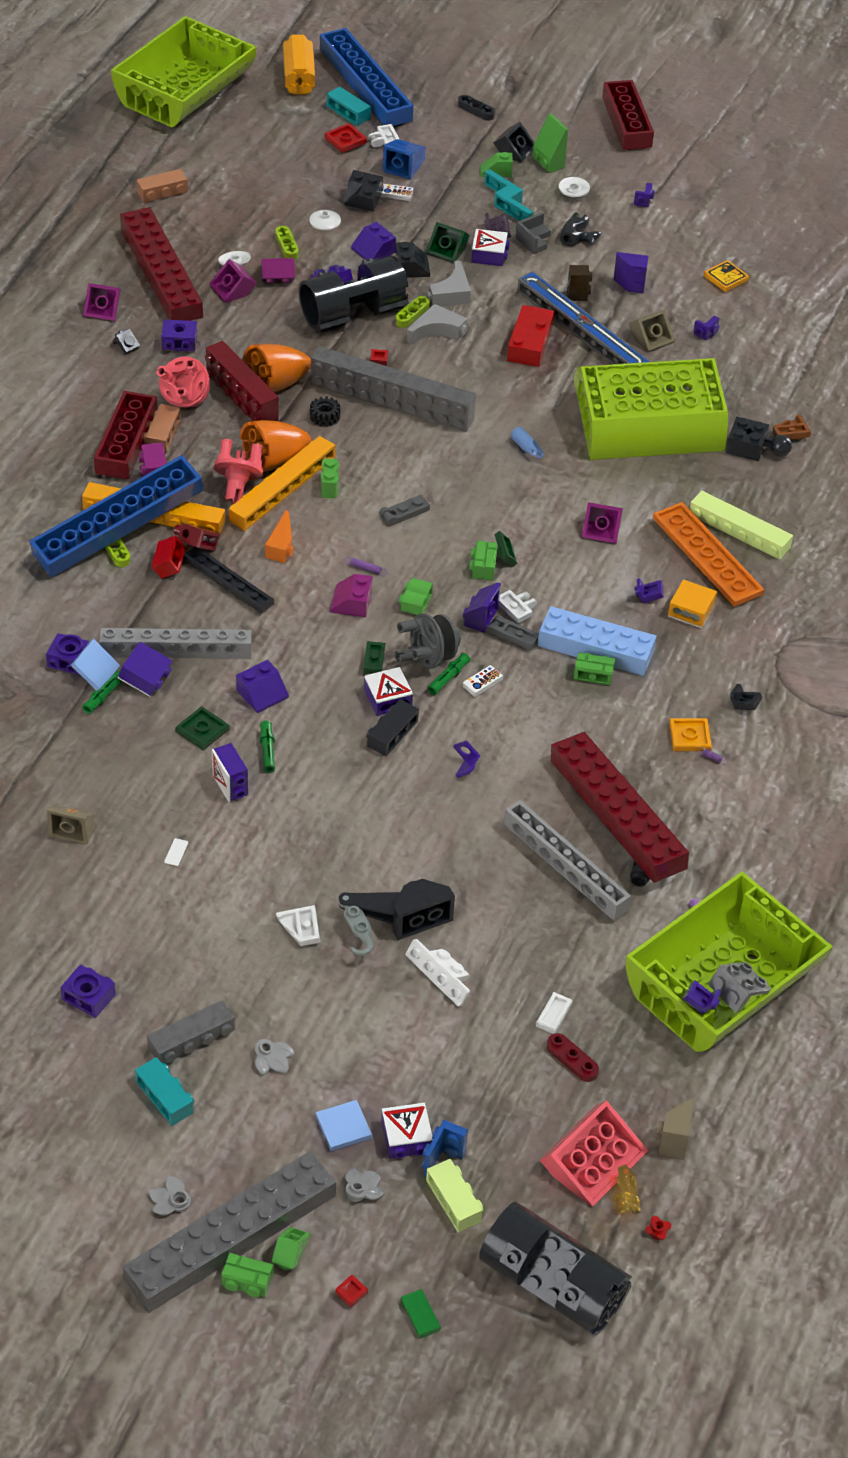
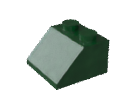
M436 222L426 253L454 262L465 251L470 235L465 231Z

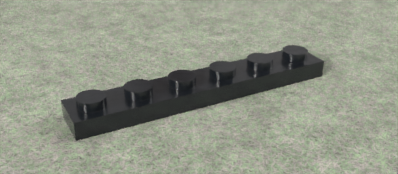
M193 547L184 554V561L261 614L274 605L272 597L202 549Z

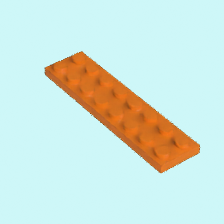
M683 502L653 513L654 521L734 607L764 595L765 589Z

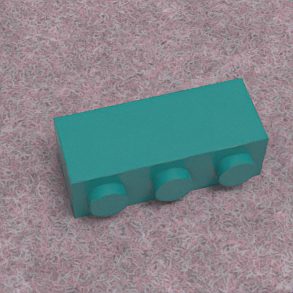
M338 87L327 93V107L355 125L359 126L371 119V106L343 88Z
M157 1057L135 1069L136 1083L171 1126L194 1113V1099L192 1095L183 1090L177 1077L173 1078L168 1066L165 1063H161Z

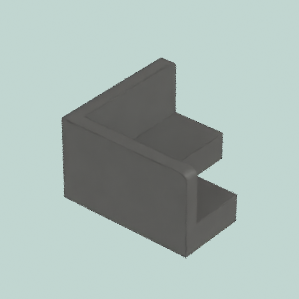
M542 212L518 221L516 226V238L533 254L547 249V243L542 239L550 236L551 230L543 224L544 214Z

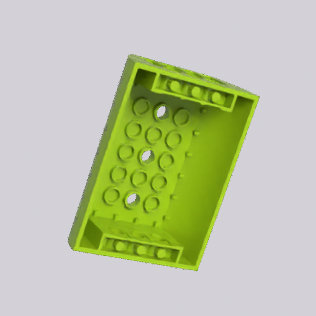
M184 16L111 69V77L117 95L125 107L173 128L245 73L255 60L257 46Z
M741 871L626 956V972L635 998L695 1052H701L712 1047L827 958L833 946ZM747 955H755L757 959H750ZM738 962L750 964L753 967V971L758 976L764 978L767 981V985L771 988L769 993L751 996L742 1011L737 1013L720 996L718 998L720 1002L714 1010L709 1009L704 1014L683 999L689 985L694 980L711 993L714 992L708 983L719 966Z

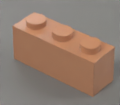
M181 169L136 179L137 193L144 203L188 192L187 178Z
M160 404L158 410L154 412L153 422L150 421L148 433L144 434V443H163L164 453L166 454L181 421L180 407Z

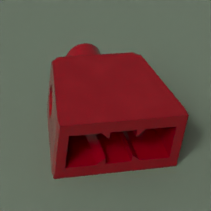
M182 523V525L177 524L174 528V534L178 535V539L181 542L198 548L216 550L220 533Z

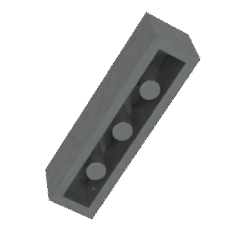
M223 1000L147 1035L148 1049L154 1058L157 1057L161 1063H171L184 1054H190L203 1045H208L222 1036L229 1035L235 1030V1018Z

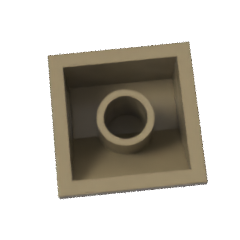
M665 310L629 322L634 339L646 351L676 341Z
M57 805L47 809L50 836L88 844L95 829L94 814Z
M689 1099L666 1112L664 1122L659 1121L655 1146H659L658 1155L684 1160L692 1119L693 1099Z

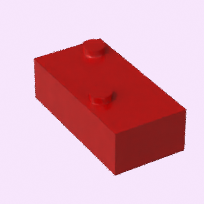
M522 305L508 345L507 361L540 367L553 327L554 310Z

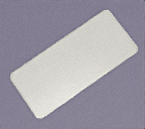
M175 838L164 863L178 866L188 841Z

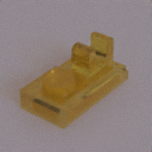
M625 1164L618 1167L619 1176L617 1177V1182L622 1192L615 1194L614 1199L617 1202L622 1201V1203L616 1205L615 1208L619 1213L631 1210L633 1213L638 1214L641 1212L636 1177L634 1172Z

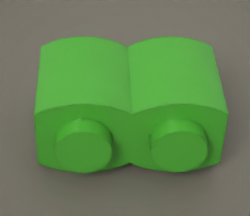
M324 459L322 461L321 496L323 498H336L338 495L339 462L337 459Z
M412 578L410 582H407L404 594H401L399 597L400 611L415 615L424 613L433 593V583Z

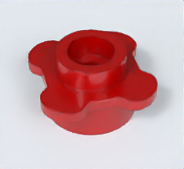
M658 1216L651 1217L650 1225L646 1227L645 1231L653 1239L664 1240L667 1231L671 1229V1223L661 1220Z

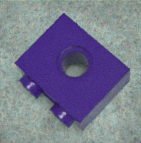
M164 320L161 335L162 350L195 351L198 334L197 321Z
M57 633L46 653L47 667L80 675L71 664L90 641L83 640L73 634L63 635Z
M81 964L60 987L63 1001L95 1018L116 995L115 982L109 977H103L92 968H87Z

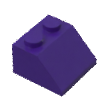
M376 221L362 229L351 245V249L363 259L384 258L395 253L396 237Z
M616 252L613 280L628 292L644 293L649 256Z
M497 582L478 591L476 596H472L470 606L466 607L463 612V618H465L464 626L485 633L487 626L491 623L499 609L501 583Z
M268 659L236 675V690L256 713L289 698L279 671Z

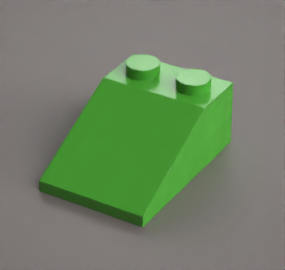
M551 113L548 114L535 140L532 152L533 158L549 173L565 168L568 128Z

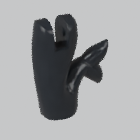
M575 212L564 224L560 234V241L567 246H572L580 240H586L590 245H593L594 240L598 239L602 233L582 231L588 226L589 217L584 214L580 218L579 213Z

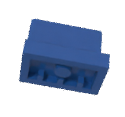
M443 1120L440 1127L437 1126L432 1135L433 1141L431 1144L426 1145L423 1156H425L422 1164L424 1177L427 1175V1169L435 1166L442 1152L450 1157L463 1159L466 1154L468 1129Z

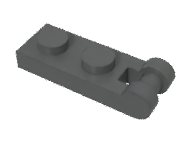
M418 495L389 508H381L379 515L385 518V522L389 526L429 511L430 504L422 495Z
M496 616L492 620V624H489L486 628V632L489 635H497L528 650H532L539 638V633L500 616Z

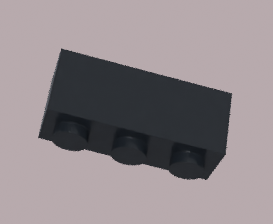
M401 699L395 705L393 704L386 715L381 716L378 723L368 730L366 735L367 747L387 756L418 723L419 709Z

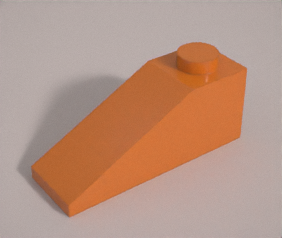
M285 510L265 544V558L286 563L287 559L292 557L294 552L290 516L287 510Z

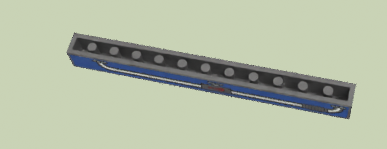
M534 271L518 278L517 291L538 308L554 310V320L610 364L651 362Z

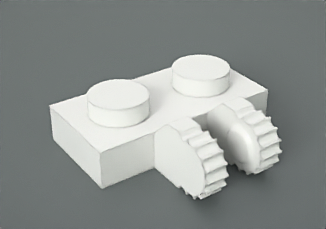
M392 124L377 126V132H372L368 135V139L374 148L399 139Z
M508 590L500 595L499 606L518 624L532 617L533 611L531 609L537 605V601L534 598L529 600L530 594L527 592L516 596L511 590Z

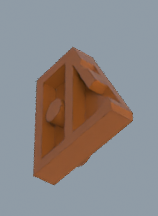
M796 415L795 420L791 422L788 419L781 424L773 426L772 431L774 436L786 435L790 439H803L811 436V431L801 415Z

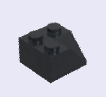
M353 170L348 181L344 205L374 212L384 190L383 176Z

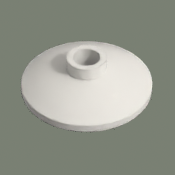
M568 177L559 183V190L569 197H582L589 192L590 185L582 178Z
M319 210L310 216L309 221L312 227L322 231H329L341 224V217L331 210Z
M244 251L228 252L219 257V263L224 265L228 259H231L239 265H243L251 259V256L248 252Z

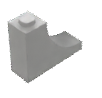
M461 260L454 261V272L451 276L441 282L429 284V291H427L426 295L430 299L431 306L434 304L439 306L470 304L471 290Z
M434 304L407 329V343L413 344L420 339L431 336H446L458 340L467 333V318Z

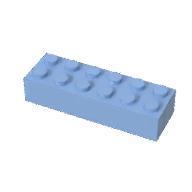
M550 606L539 630L538 638L539 647L577 657L578 653L615 658L614 668L642 676L645 675L656 643V635Z

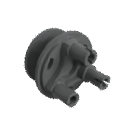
M426 613L418 614L412 620L397 624L399 633L410 632L411 646L408 649L396 651L394 657L398 663L407 660H418L428 669L437 668L442 660H451L455 657L461 641L460 631L455 629L450 618L444 614H438L434 617Z

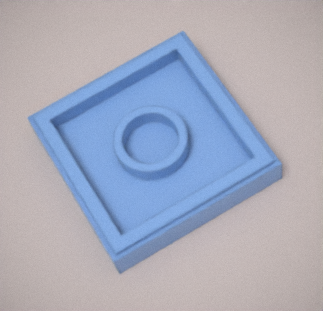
M94 639L87 644L71 664L96 691L120 666Z
M357 1100L316 1112V1118L330 1151L372 1139L371 1131Z

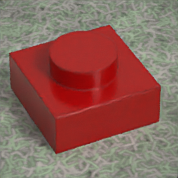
M371 349L370 361L387 366L388 350Z
M351 1275L336 1288L335 1293L352 1308L368 1294V1288Z

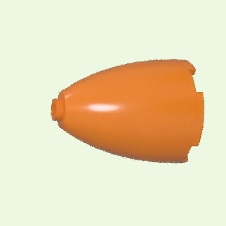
M250 345L246 348L242 358L274 393L298 382L311 368V359L308 355L285 345Z
M268 420L245 423L239 437L242 440L243 451L247 452L246 460L250 459L252 444L263 446L261 453L263 473L281 467L312 441L311 436L297 426Z

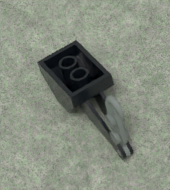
M426 879L411 881L403 885L401 892H344L339 895V907L345 910V920L353 934L366 944V948L363 950H357L353 946L350 948L353 953L360 956L371 953L374 948L371 925L365 916L392 924L393 933L397 940L453 921L455 895L451 888Z

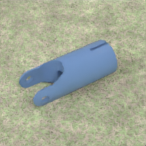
M517 427L512 431L511 439L525 452L530 453L532 456L536 455L538 458L544 456V452L538 443L522 427Z

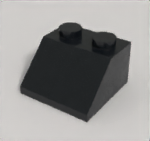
M521 122L509 127L493 142L500 153H512V159L517 162H522L533 151L535 143Z
M412 242L396 243L395 260L396 262L400 261L406 277H430L427 254Z

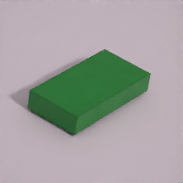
M422 1289L401 1296V1303L419 1339L441 1330V1326Z

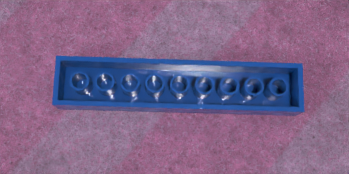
M347 28L320 34L319 50L358 96L371 106V111L383 125L392 124V126L413 121L414 105Z
M181 455L30 540L32 554L52 578L204 491L202 477L185 457Z

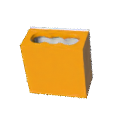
M683 579L670 602L668 617L702 628L715 606L717 591Z

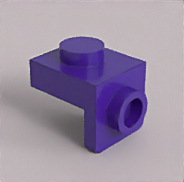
M652 183L646 184L645 192L635 191L634 205L649 207L650 200L654 199L655 190H652Z
M713 316L706 323L696 320L693 333L707 341L718 332L720 318Z
M641 578L637 579V586H635V593L637 597L641 598L643 603L664 598V586L661 580L643 584Z
M694 980L689 985L683 999L704 1014L709 1009L714 1010L720 1002L718 998L721 991L717 989L711 993Z

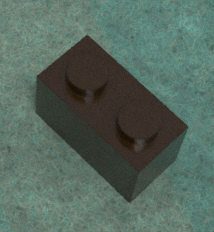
M569 265L567 297L570 300L587 301L588 295L591 294L589 282H592V272L589 271V265Z

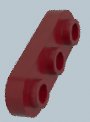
M554 1033L548 1037L547 1050L577 1077L585 1082L594 1081L598 1077V1064L566 1036Z

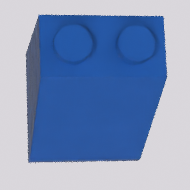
M399 139L385 144L383 148V172L412 179L425 161L426 147Z

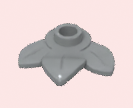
M261 1039L254 1048L257 1055L255 1067L261 1075L266 1074L269 1069L286 1074L288 1070L287 1058L293 1056L294 1051L286 1043H273L269 1039ZM262 1046H266L269 1050L265 1051Z
M352 1168L347 1172L345 1176L347 1183L345 1192L349 1200L353 1202H360L364 1198L376 1200L385 1194L381 1188L377 1187L380 1182L379 1173L371 1170L361 1173L356 1168Z
M167 1177L166 1188L149 1190V1196L156 1204L153 1212L158 1215H169L174 1211L182 1212L191 1205V1197L185 1191L184 1183L176 1177Z

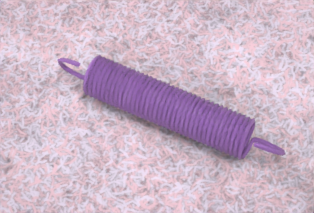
M350 558L349 565L381 575L382 567Z

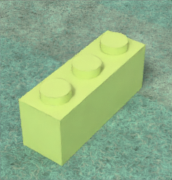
M448 1159L427 1169L426 1181L457 1232L463 1231L482 1221L483 1205L480 1200H476L473 1196V1190L468 1182L465 1183L463 1180L462 1172L458 1165H454L452 1160Z

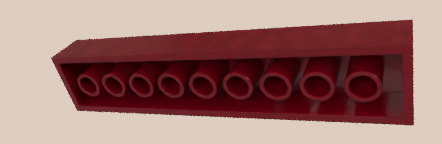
M151 207L120 213L121 230L168 319L192 321L203 318V302Z
M585 731L551 744V762L653 883L688 869L689 851Z

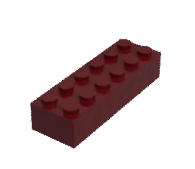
M633 80L604 82L602 98L622 149L652 148L654 131Z
M224 341L206 347V370L209 378L215 382L216 386L220 387L225 395L229 396L234 404L252 421H279V397Z
M123 391L94 456L95 474L129 480L139 457V452L142 450L141 445H144V434L148 433L150 421L153 422L154 412L158 410L157 396Z

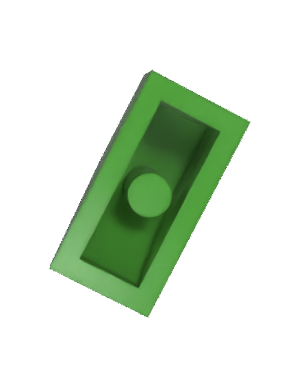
M495 153L480 165L481 177H485V171L488 169L501 177H512V153Z
M291 1226L278 1236L272 1263L278 1264L277 1266L284 1270L294 1269L301 1260L311 1233Z

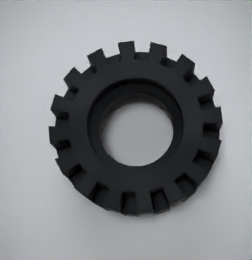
M325 396V399L319 397V400L315 398L310 404L311 421L315 425L319 423L321 427L322 425L328 427V424L330 426H333L334 423L337 424L340 420V403L332 397L328 399V396Z

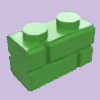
M477 541L476 548L472 547L471 558H474V560H470L469 571H473V579H494L498 547L496 542L486 543V541Z
M578 653L574 679L611 685L615 658L591 655L590 653Z
M229 1253L221 1275L222 1286L229 1291H244L251 1297H266L273 1278L274 1265Z

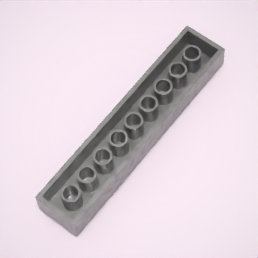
M321 346L318 347L311 357V384L463 431H467L474 421L476 393Z
M309 1151L123 1265L124 1281L147 1312L150 1313L224 1267L229 1253L243 1255L336 1196V1181L315 1155Z

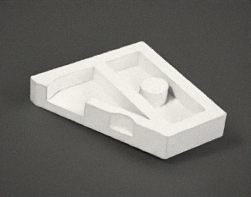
M315 905L276 913L278 921L300 946L321 942Z

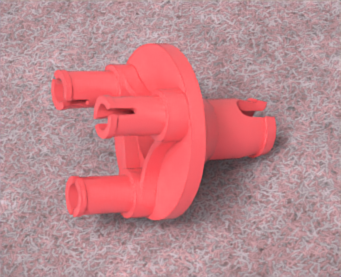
M223 439L221 440L220 454H218L213 468L217 473L225 476L227 480L225 501L228 502L229 499H232V503L235 504L242 498L245 484L249 480L262 477L261 453L263 446L252 444L251 456L248 460H246L247 452L242 451L240 458L241 450H237L235 458H232L230 453L233 441Z

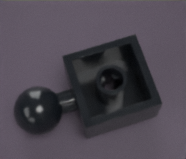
M736 416L728 437L726 453L759 461L765 446L771 448V451L776 456L783 457L791 452L792 441L786 435H777L773 439L768 438L770 424Z

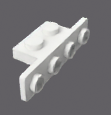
M414 939L406 952V956L458 1007L462 1006L470 992L462 983L469 977L464 967L457 963L446 950L429 951L418 939Z

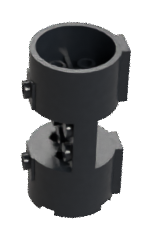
M393 255L373 260L371 258L364 259L358 266L357 282L351 280L343 283L338 274L333 271L327 272V270L319 272L317 277L301 281L298 290L299 301L306 321L315 329L317 334L348 324L351 321L349 317L351 305L364 302L374 312L375 316L405 308L409 304V295L406 294L408 281L400 261L396 262Z
M518 1202L511 1203L500 1214L488 1232L479 1254V1259L515 1284L536 1295L554 1307L556 1311L594 1336L605 1329L608 1325V1322L605 1320H609L614 1313L616 1314L632 1287L631 1282L628 1281L631 1279V1275Z

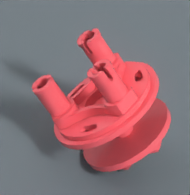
M179 357L170 361L166 366H159L157 368L159 371H156V373L160 376V392L171 405L192 408L201 404L208 396L210 390L209 375L205 366L200 361L192 357Z

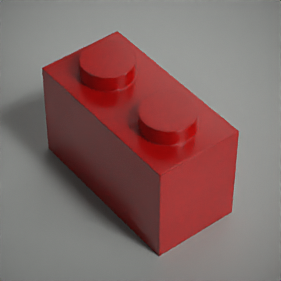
M176 535L157 543L151 567L161 579L180 572L186 547Z

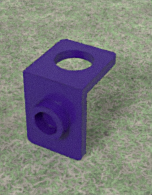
M468 741L454 744L453 748L464 759L456 776L461 777L470 774L476 767L475 764L480 757L479 753ZM461 747L468 748L470 753L463 752Z

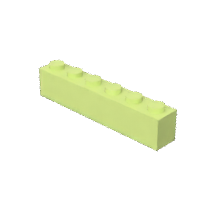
M701 491L691 501L690 510L700 521L779 560L791 548L792 534L704 491Z

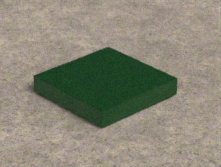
M202 706L175 727V732L203 751L230 730L228 723Z

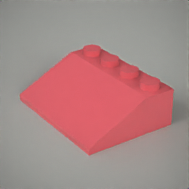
M606 1100L595 1105L540 1159V1162L556 1180L590 1207H593L648 1150Z

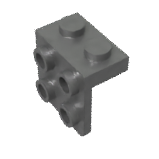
M746 962L720 965L708 983L714 991L717 989L721 991L720 997L736 1013L742 1011L751 996L766 994L771 990L767 985V981L758 976L753 971V967Z

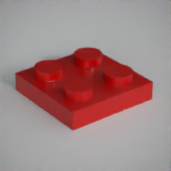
M350 123L324 134V138L341 153L367 143V137Z

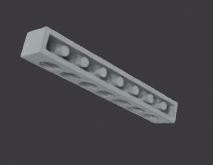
M101 628L100 646L111 657H129L137 644L142 642L167 658L251 659V630Z
M519 800L505 809L504 825L613 921L629 911L631 895L526 804Z

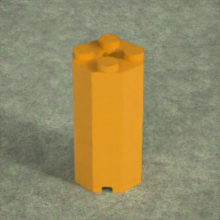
M291 35L287 41L283 42L285 87L292 94L311 93L315 87L313 42L307 40L305 35Z

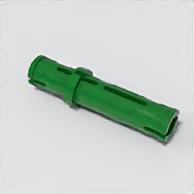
M461 653L455 661L450 662L448 667L427 686L428 692L435 696L455 675L457 676L462 672V669L470 662V657L466 653Z
M119 670L115 671L97 691L91 694L88 701L82 705L85 713L92 714L122 682V680L118 679Z
M266 720L260 723L261 735L259 741L262 744L263 771L265 773H272L275 771L273 750L275 738L272 734V723Z

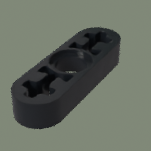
M460 95L458 97V106L487 121L495 118V109L469 95Z

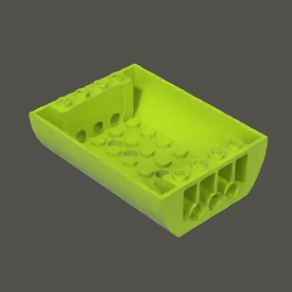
M715 358L579 366L576 369L574 384L590 460L725 451L728 410ZM688 387L691 391H686L683 388ZM670 388L674 390V392H669L666 389ZM633 391H639L641 394H635ZM616 392H622L624 395H618Z

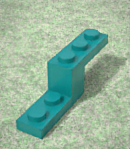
M490 169L485 171L484 185L496 191L494 198L495 207L518 221L533 216V211L521 204L523 189Z

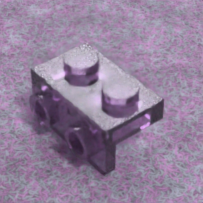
M485 213L486 220H484V224L487 230L507 232V238L511 237L506 213L492 219L488 213Z

